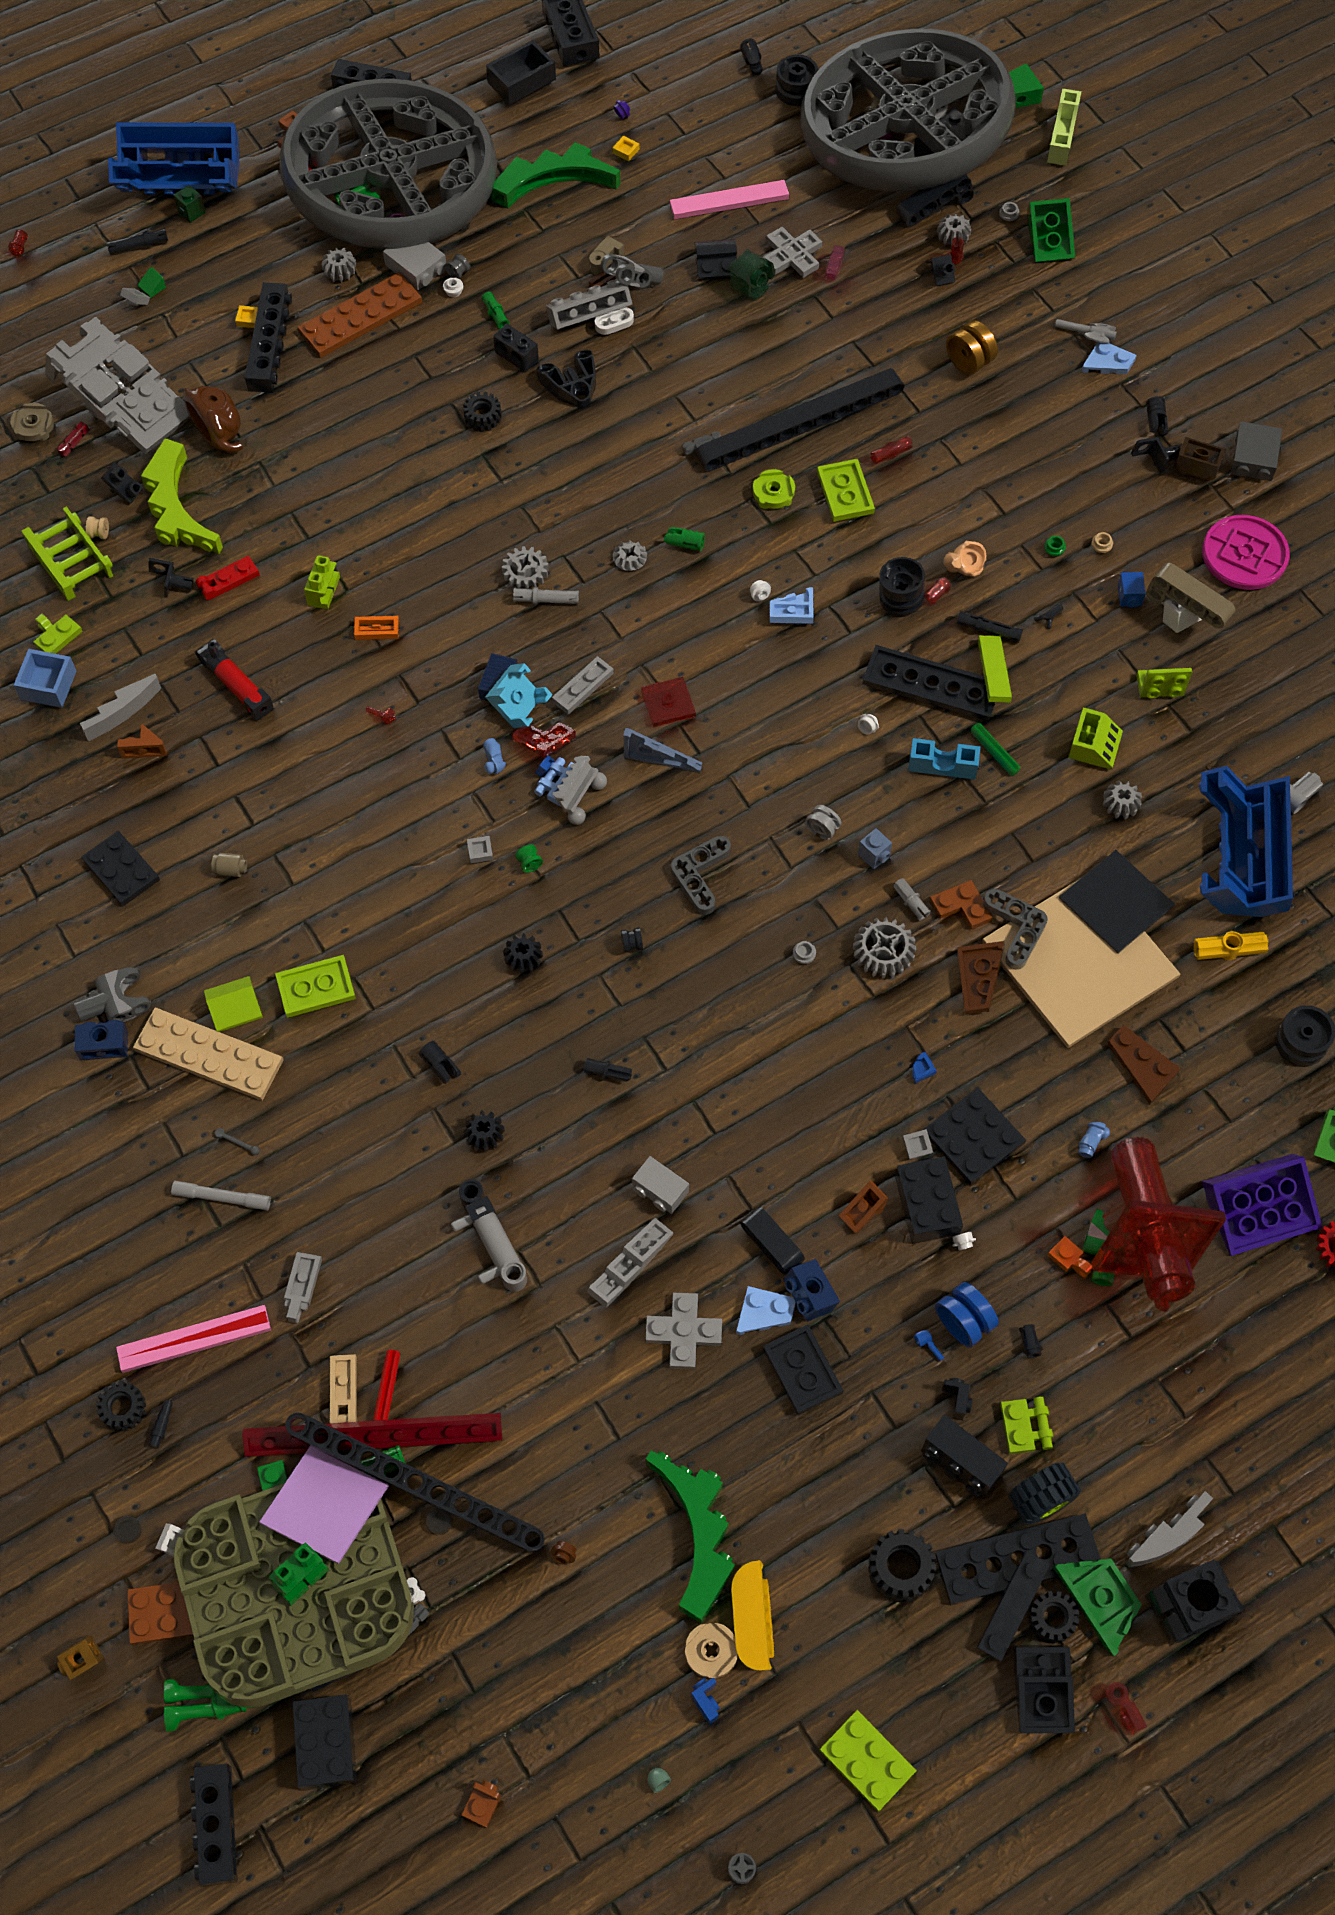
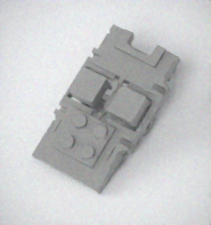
M94 317L89 322H85L80 326L79 334L81 337H84L80 342L69 347L61 340L53 349L46 353L45 373L52 382L57 379V374L61 373L63 375L62 382L85 403L93 416L101 418L110 428L116 426L126 438H129L144 454H147L191 419L185 402L170 388L166 387L167 380L165 378L160 380L161 374L149 364V361L132 344H128L125 340L120 342L121 336L118 333L114 335L103 324H100L101 321L97 317ZM112 363L113 369L119 373L114 375L108 371L105 365ZM125 378L129 382L136 378L138 379V381L132 384L133 390L123 385L122 382ZM118 386L121 390L126 391L128 393L126 396H124L121 393L108 404H106L109 400H111L115 395L118 394Z

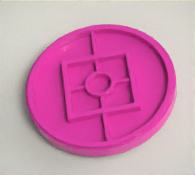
M1234 515L1221 519L1209 529L1203 542L1202 556L1208 570L1221 582L1238 589L1254 590L1275 583L1283 575L1289 562L1290 550L1282 532L1270 522L1250 515Z

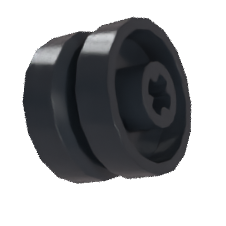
M795 54L783 58L778 63L775 92L783 103L791 106L802 105L806 89L819 69L816 62L805 55Z
M1303 1005L1296 1007L1285 1016L1275 1036L1276 1048L1280 1055L1289 1063L1297 1066L1314 1065L1326 1055L1328 1049L1333 1044L1335 1024L1331 1017L1320 1008Z

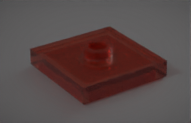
M684 677L641 687V693L653 727L696 717V711Z

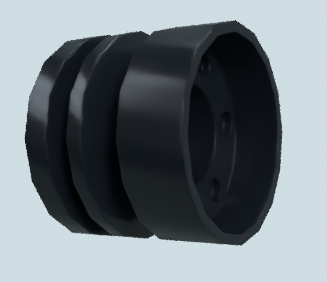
M896 557L887 561L879 573L880 604L884 610L893 615L905 616L915 613L922 607L924 602L925 572L919 562L908 557Z

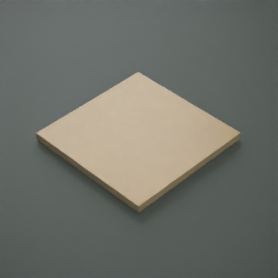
M1077 881L1035 906L1046 913L1048 921L1023 968L1011 969L1005 961L1008 949L1017 935L1020 926L1009 922L983 938L982 941L983 944L1004 941L1005 946L1000 965L1067 1048L1084 1039L1180 976L1178 970L1146 932H1143L1119 954L1059 899V896ZM1039 918L1033 920L1031 926L1033 930L1035 929L1037 923L1040 921ZM1022 935L1020 937L1021 941L1025 944L1033 942L1032 937L1029 935ZM1018 949L1016 956L1013 957L1014 961L1020 959L1023 950Z

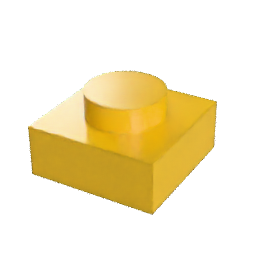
M622 136L612 149L613 154L630 161L638 152L640 146L639 143Z
M239 305L235 320L236 326L254 328L258 307Z

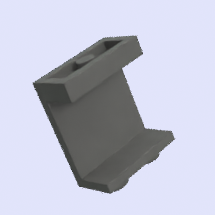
M1240 421L1235 436L1237 443L1230 474L1272 481L1277 469L1282 428Z

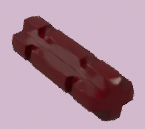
M79 422L75 426L76 430L73 429L63 440L64 443L57 447L58 454L67 457L71 452L70 449L73 450L83 438L82 435L85 436L89 431L87 424Z

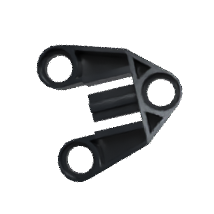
M581 350L574 355L575 367L579 376L575 369H571V367H568L567 371L563 372L564 376L560 369L552 363H545L537 367L538 381L558 400L578 408H584L590 404L596 388V372L592 351ZM583 394L586 396V399L580 400L576 396Z

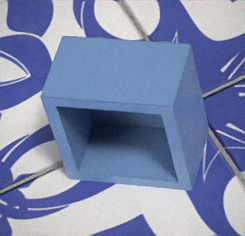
M28 649L14 687L20 700L62 708L75 677L76 669L69 656Z

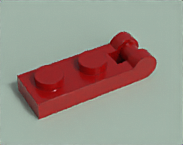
M248 555L210 575L198 577L195 583L199 589L203 590L202 594L205 599L211 600L260 574Z

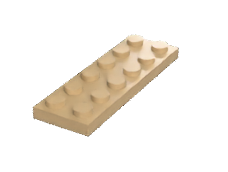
M154 1008L133 1046L134 1051L261 1101H263L284 1061L282 1056L158 1008Z

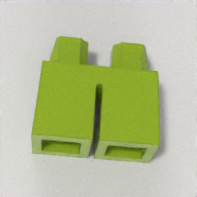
M316 557L304 589L307 606L329 609L340 574L334 571L337 563L330 561L328 557Z

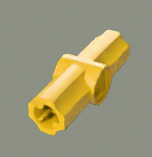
M1230 931L1224 936L1197 938L1193 942L1194 954L1197 960L1212 958L1233 960L1237 956L1261 954L1268 951V938L1264 932L1239 934ZM1227 944H1231V945H1233L1235 948H1231V947H1229Z

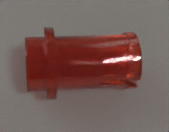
M16 230L12 242L8 245L9 252L14 256H20L24 253V245L28 238V234L25 231Z
M957 237L951 243V251L948 255L951 254L954 264L960 263L964 258L963 246L965 242L962 238H959L958 244H956Z
M944 577L937 579L936 584L925 593V599L934 605L944 593L950 591V581Z

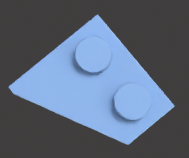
M1097 342L1084 363L1081 372L1088 373L1090 369L1100 370L1103 374L1116 373L1127 375L1137 355L1110 343Z
M748 1286L736 1334L742 1335L748 1331L758 1329L762 1331L773 1326L790 1325L796 1304L794 1298Z

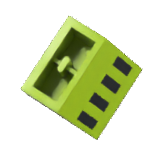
M1083 707L1068 758L1112 770L1123 731L1105 713Z

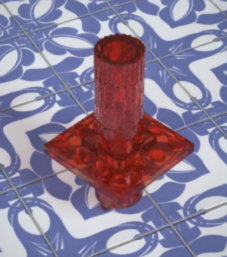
M1130 1137V1139L1127 1138L1124 1141H1120L1119 1144L1117 1143L1111 1152L1125 1209L1091 1264L1093 1271L1143 1277L1148 1297L1154 1301L1157 1309L1167 1312L1170 1308L1169 1303L1182 1300L1193 1292L1195 1280L1192 1270L1226 1221L1224 1211L1173 1205L1168 1194L1154 1143L1151 1140L1149 1141L1148 1138Z

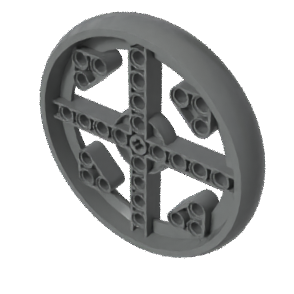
M896 30L871 36L846 47L831 57L817 71L803 97L800 115L801 129L807 147L814 158L827 171L841 180L863 188L880 191L920 190L956 180L986 162L1001 146L1012 126L1015 115L1016 95L1012 78L1004 63L995 53L980 42L967 36L944 30ZM901 63V73L906 77L938 79L924 86L917 84L901 85L883 66ZM945 63L960 67L944 75ZM853 78H857L880 100L879 108L845 124L853 105L852 86L848 82ZM970 93L963 115L964 133L968 137L961 141L935 117L937 109ZM830 125H831L832 127H839V128H836V129L832 130L831 127H830ZM890 132L914 133L934 154L914 157V145L910 142L876 139ZM870 143L869 156L854 151Z
M373 79L337 87L320 95L306 105L293 119L286 131L280 150L279 168L288 197L299 213L312 225L343 242L367 248L387 249L437 242L456 233L470 223L483 209L492 193L497 173V156L493 140L483 121L468 105L444 90L420 82L400 79ZM372 111H393L394 125L396 127L429 137L408 143L398 138L387 137ZM348 117L365 146L359 157L325 166L339 145L336 122ZM436 121L442 123L451 131L434 135L437 131ZM468 155L469 165L463 159L454 158ZM454 159L450 162L440 180V200L443 204L431 210L413 180L417 169ZM308 160H310L312 165L320 168L309 171ZM367 183L381 188H390L407 217L384 218V204L382 200L347 189ZM343 191L339 195L340 206L325 197L326 195Z

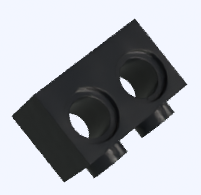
M505 324L493 335L495 353L525 373L539 361L538 344L509 324Z

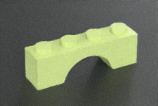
M1062 88L1047 160L1048 163L1067 165L1081 91Z

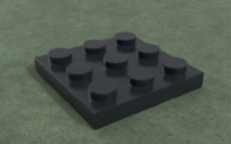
M976 1088L923 1129H927L929 1139L933 1145L945 1156L970 1186L1026 1142V1139L979 1088Z

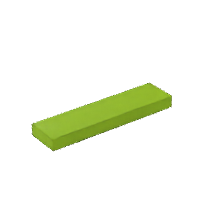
M979 635L978 645L988 701L1011 703L1012 694L1001 636Z

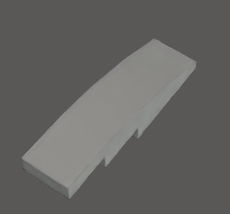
M156 674L115 691L117 699L97 707L100 715L80 723L88 742L112 730L145 706L161 690Z
M654 1218L624 1246L622 1253L606 1267L605 1272L588 1288L587 1293L605 1308L608 1307L673 1236V1232Z

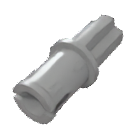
M902 878L896 881L893 886L905 901L904 905L912 910L919 921L925 919L920 910L928 917L931 911L928 910L919 898L920 894L915 893L905 879Z

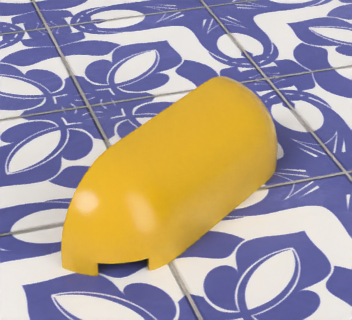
M758 1560L743 1565L736 1572L732 1581L731 1592L737 1654L740 1660L749 1668L764 1671L772 1669L769 1658H774V1642L768 1579H763V1564Z

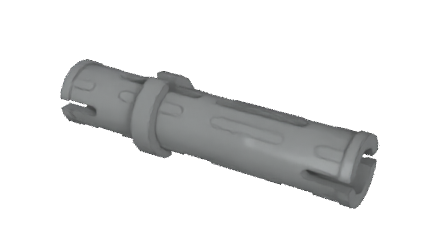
M533 587V589L514 588L513 602L576 605L579 602V590H544Z

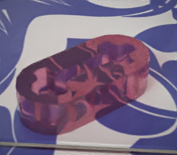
M834 246L826 270L827 279H837L843 262L845 247Z

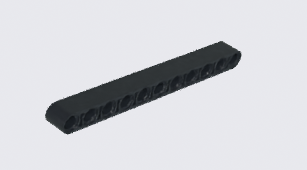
M886 369L706 442L696 449L695 454L706 471H713L900 394L905 385L894 369Z
M299 1412L291 1414L286 1420V1429L293 1438L530 1553L538 1552L544 1545V1534L539 1528ZM297 1419L305 1421V1428L301 1432H293L291 1428L292 1423ZM322 1430L327 1431L329 1435L328 1440L323 1444L316 1443V1433ZM342 1442L352 1444V1450L347 1455H340L338 1453V1447ZM366 1453L375 1455V1462L369 1467L361 1464V1459ZM394 1464L398 1466L399 1472L396 1477L388 1478L385 1476L384 1471L388 1465ZM412 1476H419L422 1478V1485L418 1489H410L408 1487V1480ZM436 1487H442L446 1491V1496L441 1501H435L431 1497V1493ZM463 1498L468 1500L470 1506L466 1512L460 1513L455 1510L454 1505L457 1500ZM483 1510H489L493 1514V1520L488 1524H482L478 1520V1515ZM507 1521H511L517 1526L516 1532L510 1536L505 1535L501 1530L502 1525ZM529 1533H536L540 1537V1543L536 1547H529L525 1542V1537Z

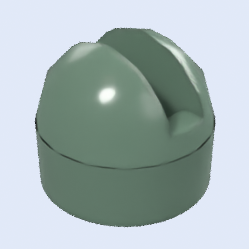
M661 1768L652 1769L647 1778L648 1785L654 1793L663 1790L672 1780L668 1773Z

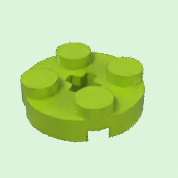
M770 469L763 471L754 480L753 496L761 508L778 509L791 505L795 495V483L790 475L788 477L781 470ZM771 487L779 489L778 491H770Z

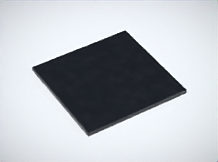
M1117 850L1113 851L1059 896L1060 900L1118 954L1175 906V903Z

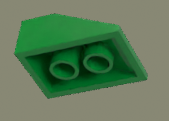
M1070 198L1030 202L1027 207V218L1035 263L1075 259Z

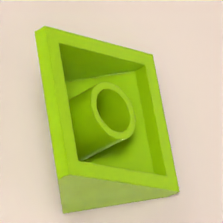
M250 976L204 990L206 1002L217 1032L263 1018Z

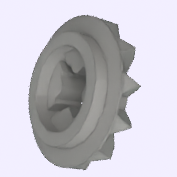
M631 540L627 543L621 541L619 546H615L613 561L619 568L633 571L645 564L647 553L645 546L642 547L639 541L637 543H633ZM633 551V552H634V556L630 555V556L627 557V559H626V553L629 554L630 552Z

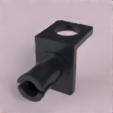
M951 254L926 260V263L932 262L936 286L955 282L954 272L956 268H953L955 264L952 262Z
M1155 437L1138 440L1131 451V455L1150 454L1158 471L1163 472L1169 459L1178 458L1181 448H1179L1180 445L1163 447L1160 439ZM1148 444L1145 449L1138 450L1142 445Z
M149 558V572L167 576L164 585V597H168L172 587L192 591L191 587H193L194 578L176 575L174 572V562ZM154 565H162L165 569H158Z

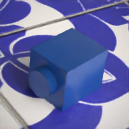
M1121 572L1118 581L1120 606H1142L1146 594L1143 572Z

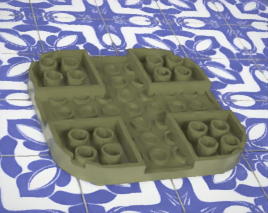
M284 1484L242 1498L239 1494L216 1502L197 1512L187 1522V1528L181 1537L178 1536L176 1541L174 1564L195 1639L193 1641L201 1671L209 1686L220 1698L241 1707L264 1706L375 1665L390 1657L400 1648L413 1624L414 1603L381 1499L339 1564L318 1554L329 1571L312 1587L303 1579L308 1585L309 1590L292 1606L273 1588L269 1576L301 1545L259 1523Z

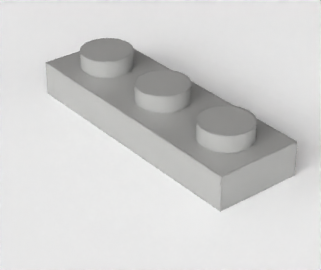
M597 656L552 697V702L569 715L614 674V669Z

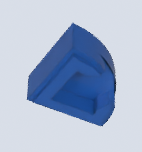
M548 755L535 773L539 777H543L550 768L551 763L555 762V760Z
M926 1052L921 1053L913 1065L912 1077L915 1084L935 1075L937 1072Z

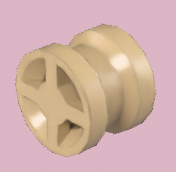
M89 516L86 521V534L89 538L98 536L101 539H107L109 533L108 519L104 517L96 519Z

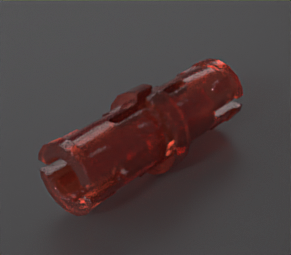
M908 436L895 442L890 441L882 448L871 451V460L874 464H878L885 459H893L901 452L911 449L913 447L910 445L912 441Z

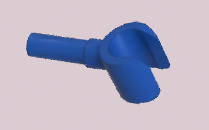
M922 1330L914 1335V1339L919 1347L927 1344L939 1361L944 1359V1356L932 1342V1336L929 1331Z

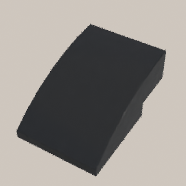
M1013 1645L1016 1702L1020 1733H1075L1070 1647L1067 1645Z

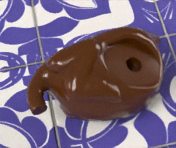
M201 386L195 389L185 388L183 394L188 414L209 445L216 450L229 453L242 450L243 447L239 441L229 443L238 434L241 421L238 410L227 392L220 388Z

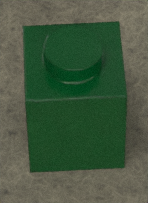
M190 185L174 194L178 212L190 223L206 213L202 196Z

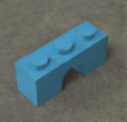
M913 738L908 771L975 780L979 765L980 746L958 744L956 750L944 752L935 747V741Z

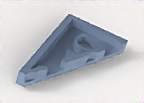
M625 728L623 735L624 758L698 773L701 772L702 762L636 731Z

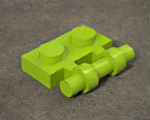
M1043 1397L1034 1398L1035 1408L1028 1409L1026 1399L1000 1403L1009 1455L1034 1452V1441H1041L1043 1450L1053 1448L1051 1440L1054 1438L1052 1429H1049L1047 1419L1049 1411L1048 1407L1045 1406ZM1037 1418L1039 1431L1032 1432L1030 1419Z

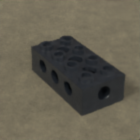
M542 0L543 16L562 65L568 66L599 59V39L583 0Z

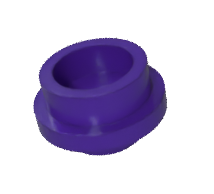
M617 100L613 106L614 111L621 119L628 118L630 116V107L625 101Z

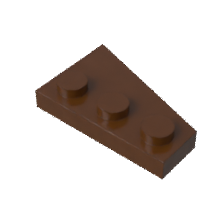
M1125 1025L1115 1033L1107 1044L1121 1065L1129 1071L1133 1077V1082L1143 1091L1146 1096L1145 1099L1149 1104L1157 1098L1181 1069Z

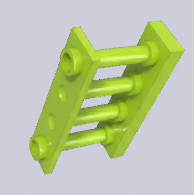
M66 506L63 508L66 520L40 534H34L29 527L22 530V534L29 548L69 601L76 597L73 591L75 584L101 570H104L108 577L111 578L113 577L111 571L113 565L107 555L103 556L83 530L75 512L71 513ZM69 527H72L76 532L75 535L51 548H44L42 546L45 540ZM80 541H83L87 547L60 563L53 561L56 554ZM91 555L97 560V563L71 577H65L63 574L65 573L64 570Z

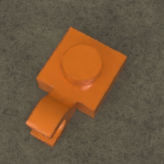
M1066 1236L1048 1253V1257L1065 1272L1072 1267L1084 1279L1091 1273L1093 1268L1088 1261L1081 1259L1084 1252Z

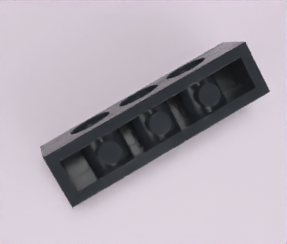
M337 59L331 73L333 89L346 84L373 79L412 81L411 73L343 59Z
M225 1763L194 1768V1776L190 1777L191 1793H195L196 1803L191 1807L192 1821L197 1824V1833L193 1834V1849L198 1851V1863L194 1864L195 1880H199V1885L203 1887L238 1882L232 1766ZM211 1789H216L218 1792L216 1801L207 1804L205 1800L207 1792ZM215 1817L218 1818V1829L213 1833H209L207 1831L208 1821ZM213 1847H219L221 1850L219 1859L215 1862H210L208 1859L209 1851Z

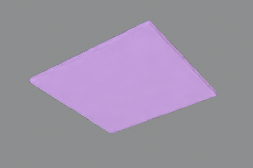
M310 1446L259 1523L300 1545L306 1542L316 1553L339 1564L389 1486Z

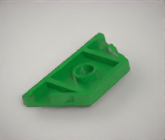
M1110 1558L1054 1565V1570L1110 1656H1115L1119 1651L1118 1647L1124 1635H1127L1131 1627L1133 1617L1137 1615L1142 1604L1113 1560Z

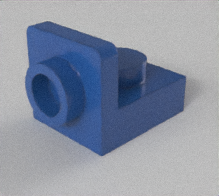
M706 1678L702 1679L693 1686L695 1691L691 1693L693 1702L708 1725L718 1719L719 1714L717 1711L720 1709L712 1695L706 1696L707 1692L716 1687L717 1682L714 1678L709 1681Z

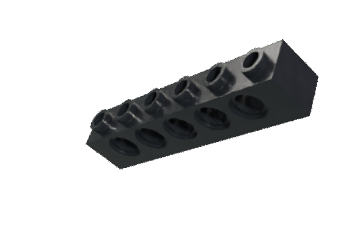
M263 282L245 374L248 392L273 393L274 384L277 385L278 374L276 371L281 366L279 355L284 349L282 338L286 336L285 321L289 320L288 305L292 304V293L288 291L286 283Z

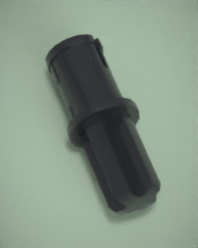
M586 1058L584 1063V1073L603 1076L606 1080L609 1077L627 1082L632 1076L631 1068L611 1064V1061L601 1062Z

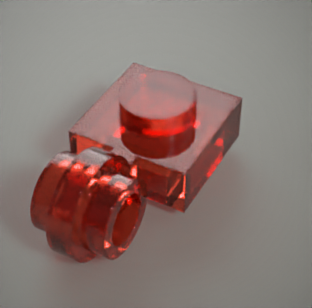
M1119 1682L1112 1683L1106 1690V1697L1111 1704L1120 1705L1121 1715L1119 1717L1124 1728L1127 1731L1130 1730L1132 1735L1144 1730L1147 1725L1134 1701H1130L1126 1686ZM1119 1690L1121 1698H1116L1113 1691Z

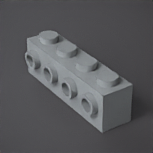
M615 279L607 282L608 285L602 287L600 285L590 287L589 291L584 293L574 292L566 299H553L551 304L546 305L551 326L560 329L632 305L628 285Z

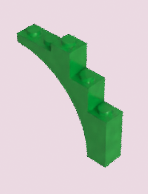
M574 142L562 157L545 149L538 159L531 164L527 160L516 156L495 180L491 200L508 209L519 198L530 191L545 185L566 181H587L617 189L620 186V170L599 159L593 158L591 156V149Z
M651 1450L646 1457V1465L661 1476L676 1493L686 1511L692 1529L694 1564L688 1587L679 1604V1611L702 1624L735 1568V1564L732 1563L733 1559L722 1551H719V1553L714 1552L729 1527V1523L726 1522L727 1518L716 1510H713V1512L709 1511L723 1488V1482L720 1481L721 1477L711 1470L705 1472L700 1469L697 1476L694 1477L692 1476L693 1472L683 1465L678 1467L671 1463V1458L663 1452L658 1451V1453H655Z

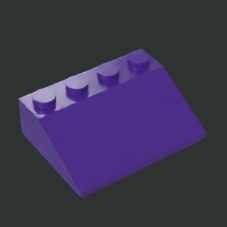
M1290 1154L1202 1181L1209 1208L1231 1256L1322 1228L1303 1156Z

